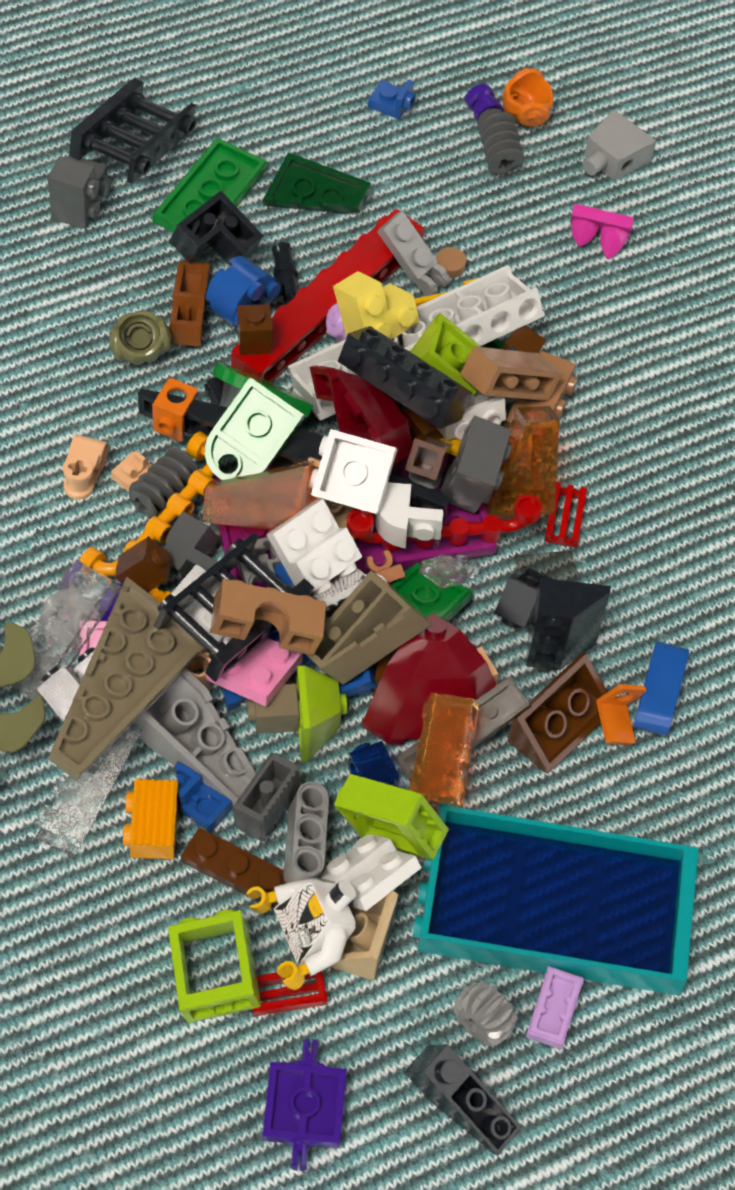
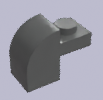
M182 511L168 533L165 548L172 557L171 564L185 578L196 564L207 571L218 562L208 555L220 538L209 525Z

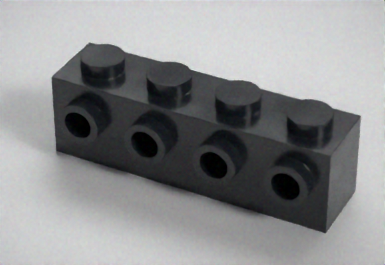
M371 326L347 334L337 361L439 429L462 420L473 393Z

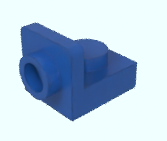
M408 79L403 88L381 80L368 99V107L400 120L406 110L410 111L416 99V94L413 93L414 81Z

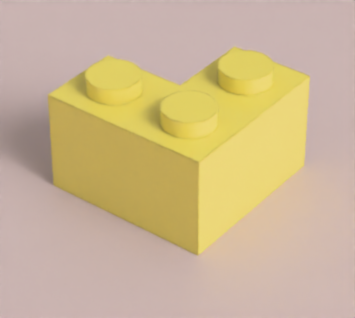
M357 271L333 286L346 337L350 332L371 326L388 338L393 339L420 322L414 295L391 283L382 287L381 282Z

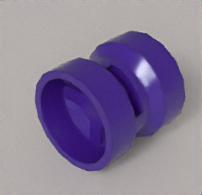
M487 84L474 86L465 96L464 101L468 108L474 112L473 116L477 123L479 116L487 109L504 110L499 100L494 98L495 94Z

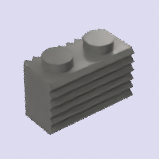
M270 753L232 807L234 826L260 841H266V836L270 835V830L274 829V824H278V819L282 818L281 814L286 813L285 808L289 807V803L292 802L300 787L298 765L275 753Z

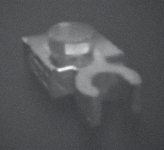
M439 555L435 558L423 560L419 573L443 589L465 583L467 578H475L478 575L480 563H467L468 555H457L456 559L448 555Z

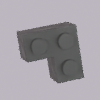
M59 156L48 176L51 219L86 229L91 218L95 219L97 217L102 197H106L110 191L111 179L108 178L107 165L84 158L77 160L73 157L69 159Z
M473 416L464 430L457 456L446 471L440 490L444 495L451 497L450 504L475 513L482 503L487 504L493 490L497 491L504 476V472L500 471L502 462L505 463L512 449V444L508 443L511 429L478 416Z

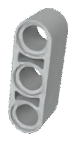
M316 782L302 784L288 810L283 873L286 883L318 878L325 864L329 795L327 790ZM304 802L310 803L313 807L307 806ZM301 833L307 834L311 839L303 837ZM298 865L306 867L309 872L301 870Z

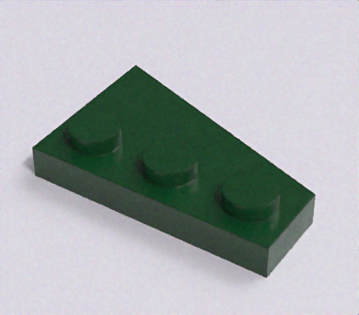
M288 152L263 198V206L359 213L371 191V183Z

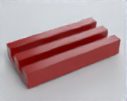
M560 482L554 483L544 542L577 548L587 487H580V490H577L571 484H568L566 488L561 487ZM560 495L565 496L559 536L552 535ZM572 498H576L578 503L572 538H567L565 536Z
M322 971L313 976H310L309 973L305 975V980L315 978L316 983L303 984L296 990L285 986L279 989L260 991V1001L318 992V994L261 1003V1007L252 1009L253 1017L327 1005L328 1000ZM277 972L258 975L257 983L258 987L282 984L286 978H281Z

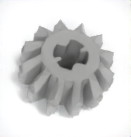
M482 980L478 983L473 982L469 987L466 986L454 1001L453 1011L458 1017V1023L463 1025L465 1032L470 1033L475 1041L480 1040L488 1047L491 1045L497 1046L501 1041H505L516 1027L515 1023L518 1018L513 1011V1005L505 999V995L497 991L495 986L490 987Z

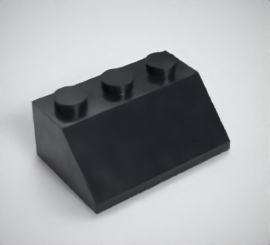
M541 578L528 632L526 666L535 667L541 671L561 670L574 661L581 653H585L595 646L611 592V586Z

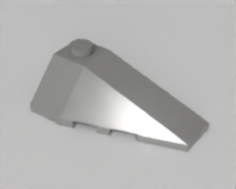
M185 668L129 728L152 750L173 765L179 761L202 775L204 784L232 800V805L234 806L256 773L243 750L237 747L228 731L230 727L225 718L219 716L211 702L213 697L209 690Z

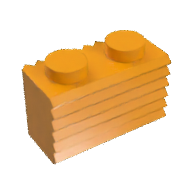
M137 778L134 780V791L126 792V813H132L131 824H124L123 846H130V858L174 859L178 781L167 779L164 781L161 779L141 780Z

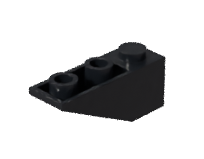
M448 1044L427 1045L404 1071V1074L431 1103L496 1156L503 1151L522 1128Z

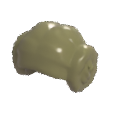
M149 311L124 314L118 319L116 325L112 326L109 330V345L113 351L114 359L118 361L126 360L134 365H142L144 362H155L163 352L169 351L172 347L170 328L166 325L165 319L157 317Z

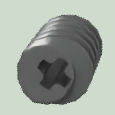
M487 109L479 116L477 123L482 138L481 142L484 147L483 150L489 172L495 175H502L515 170L524 162L520 137L513 115L500 109Z
M172 447L166 451L165 456L157 460L156 464L151 465L147 472L141 474L138 480L130 484L129 498L134 506L149 519L153 516L158 517L157 510L163 511L169 498L174 493H180L185 488L184 485L188 484L191 474L199 469L188 454L179 448Z

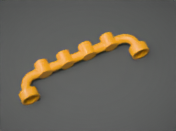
M201 431L195 433L188 442L187 454L198 461L205 459V443L208 435ZM207 463L201 470H196L191 474L186 487L180 493H174L169 498L166 508L158 517L153 516L147 522L144 532L136 540L129 541L123 552L148 536L153 541L166 542L168 533L172 528L169 525L176 516L179 517L182 511L189 515L192 514L195 505L191 500L195 495L199 493L207 497L214 490L216 481L212 477L215 474L210 470ZM90 547L80 557L78 569L90 577H94L97 574L115 576L118 560L107 563L106 555L95 547Z

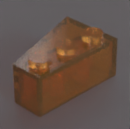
M550 406L517 407L509 428L511 429L508 443L512 444V449L505 463L502 462L500 471L504 472L501 485L497 491L493 490L489 502L485 504L488 515H495L497 517L514 516L515 502L522 495L537 497L542 503L541 514L554 513L560 420Z
M314 460L210 483L205 488L202 522L274 530L310 505L312 488H309V482L313 472Z
M431 693L430 700L424 703L422 712L424 726L417 743V756L409 790L422 794L429 804L463 808L479 702L474 699Z

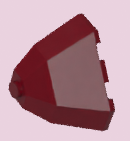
M318 365L309 367L316 399L333 401L340 432L397 448L393 465L410 454L413 444L410 418L407 414L400 411L389 395L362 377L332 367Z
M434 613L426 618L432 625L401 645L391 658L363 719L362 727L389 745L403 744L404 739L424 738L497 686L486 660L464 633ZM495 732L494 734H492L490 737H488V738L485 739L484 741H488V740H489L492 736H494L497 732Z

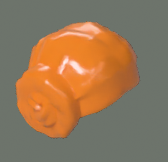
M524 68L522 71H518L507 82L502 91L504 112L513 115L516 122H520L521 125L526 127L541 126L549 119L550 111L554 104L553 92L540 70Z

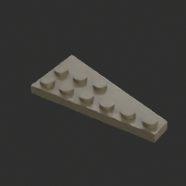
M128 577L124 581L48 757L51 762L75 781L79 780L204 650L173 619L158 630L154 624L159 615L157 608L160 602Z

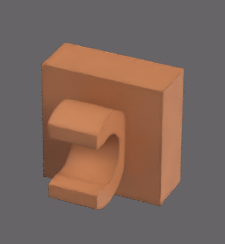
M388 550L382 551L384 563L380 567L374 564L372 556L365 557L366 567L375 574L382 575L388 583L405 577L401 564L392 565L393 557Z

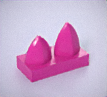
M574 204L570 222L572 235L578 246H583L592 240L597 231L601 232V247L606 258L610 259L621 250L627 238L630 237L634 217Z

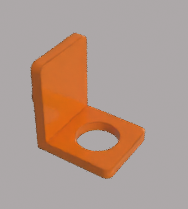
M169 378L152 404L153 430L182 442L185 438L184 416L196 398L198 389ZM173 390H180L187 397L183 402L173 403L167 398V395Z
M620 684L596 700L606 743L632 745L636 742L627 705L647 692L646 686ZM623 693H630L625 696H617Z

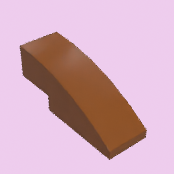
M185 261L178 262L169 323L171 344L201 347L210 263L192 262L190 264Z

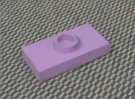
M548 966L526 1038L562 1050L584 978Z

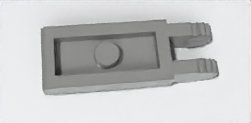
M403 211L394 215L378 230L379 236L409 279L415 282L424 296L438 294L439 291L436 285L445 288L450 283L449 274L446 273L447 271L443 266L437 264L438 261Z

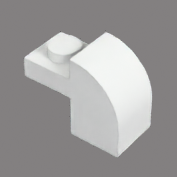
M388 482L379 514H375L374 517L375 526L380 536L388 543L401 548H406L407 537L419 540H440L443 510L409 507L411 484Z

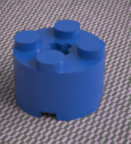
M236 256L229 260L232 265L226 271L220 268L211 280L206 292V299L210 302V305H207L208 309L236 329L237 306L271 304L272 300L278 296L281 290V285L276 282L273 276L244 256Z

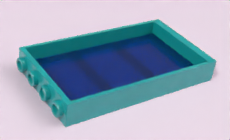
M446 805L440 806L439 817L449 830L434 860L424 859L423 871L430 873L428 883L421 882L418 904L424 905L423 916L416 915L412 937L419 938L417 952L546 973L548 966L582 977L584 980L681 995L687 982L698 847Z

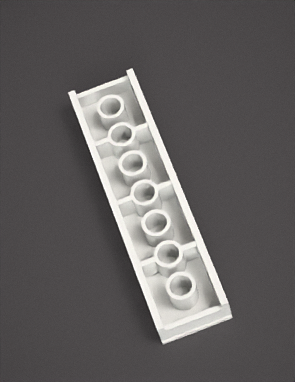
M506 265L417 306L420 322L391 340L411 351L433 319L441 313L477 344L482 346L544 317L545 314L542 311L538 289L528 288L512 275L511 267ZM345 340L288 366L294 387L293 392L299 394L313 405L311 412L320 421L336 414L333 401L316 399L309 367L314 365L332 367L359 376L337 362Z

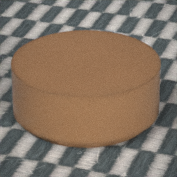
M446 247L437 253V264L444 267L450 278L463 274L466 267V256L460 249Z

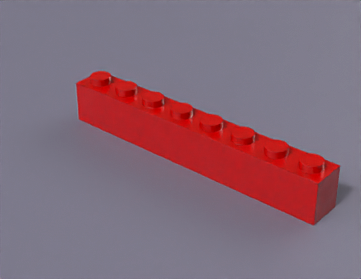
M395 209L387 217H381L370 232L362 234L354 246L348 251L341 252L329 268L322 269L312 283L307 287L300 288L288 304L281 305L271 318L272 354L239 355V345L237 344L231 352V366L272 383L289 365L293 364L328 333L326 327L327 313L337 303L333 289L334 285L357 271L381 283L396 272L401 266L377 232L394 215L401 211ZM407 216L423 239L424 227Z

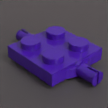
M310 1039L303 1040L301 1061L292 1063L270 1061L262 1141L279 1142L293 1146L290 1169L296 1171L299 1155L301 1156L299 1171L307 1169L308 1148L316 1146L340 1147L347 1069L327 1067L317 1062L319 1041L312 1039L311 1053H309Z

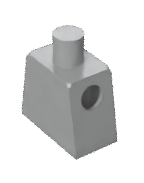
M614 109L589 135L584 154L586 160L583 161V168L590 176H594L602 171L611 179L617 180L652 161L656 140Z

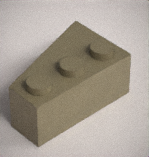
M371 570L324 624L323 639L314 655H306L321 670L344 685L431 626L432 623L391 585Z

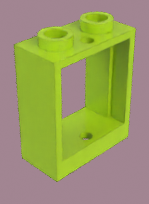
M349 774L344 786L338 791L337 799L334 803L337 810L361 838L372 834L389 838L396 850L434 860L449 830L422 794Z
M221 910L212 917L203 919L186 918L179 921L177 925L168 926L179 1011L188 1023L261 1007L249 926L241 910ZM235 932L242 982L191 993L184 943Z

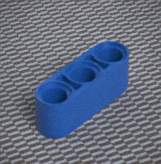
M656 640L644 683L647 692L640 698L633 724L634 728L667 737L686 668L689 649Z

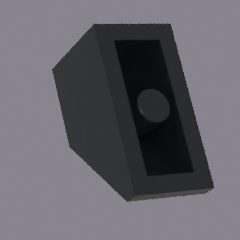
M521 567L508 578L494 614L502 617L501 621L510 627H527L531 623L540 579L553 578L529 567Z

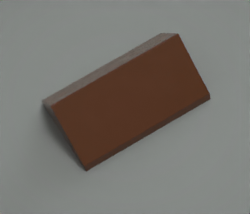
M581 653L529 702L531 707L511 722L507 741L544 773H549L601 723L596 700L606 694L607 690L586 653Z

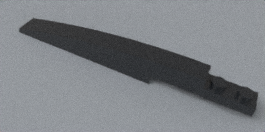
M140 389L138 392V409L140 414L153 419L152 404L160 392ZM167 395V398L173 403H180L186 399L181 396ZM194 400L184 416L185 432L194 435L201 431L209 435L228 407ZM297 428L270 467L302 480L308 458L322 459V456L319 455V448L324 436ZM393 465L388 482L411 484L409 507L443 510V525L448 516L451 497L444 495L437 489H429L417 484L407 477L393 474Z

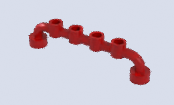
M522 495L515 502V518L501 520L495 515H489L480 522H467L463 518H455L450 524L442 525L441 538H448L449 542L456 546L465 544L468 536L481 535V538L488 543L497 542L500 539L501 533L518 531L527 525L536 523L541 515L542 503L533 495ZM354 509L348 514L346 527L351 536L365 543H381L383 548L388 551H396L400 548L388 543L380 536L377 530H373L374 516L372 513ZM412 537L406 538V541L415 540L416 545L420 548H430L435 539L419 540Z

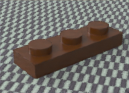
M200 827L181 855L182 863L244 895L252 887H260L268 893L275 891V886L286 884L283 875L284 870ZM259 897V898L254 899V900H256L257 902H260L261 899H262V897ZM278 902L272 903L271 909L274 910Z

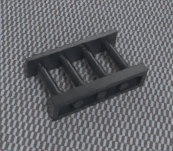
M133 78L71 130L69 156L80 160L93 150L128 165L127 182L133 184L142 175L145 176L150 168L187 134L190 135L194 131L197 122L196 118H194L196 105L190 103L179 114L146 100L143 95L144 82ZM141 110L168 123L163 127L134 113ZM126 123L153 135V137L147 140L119 126ZM112 137L138 150L132 154L103 140Z
M255 532L244 541L241 538L237 539L228 548L227 555L175 597L172 594L168 595L157 608L159 615L154 626L158 630L173 619L210 653L208 657L211 661L205 674L214 682L220 679L276 631L277 628L268 621L255 620L245 640L232 638L227 644L223 641L219 643L184 611L186 607L197 600L212 614L214 597L207 590L218 581L221 583L223 579L238 580L230 571L240 563L244 564L267 587L276 588L281 592L299 596H310L314 589V586L305 578L295 587L291 584L287 586L251 553L259 538Z

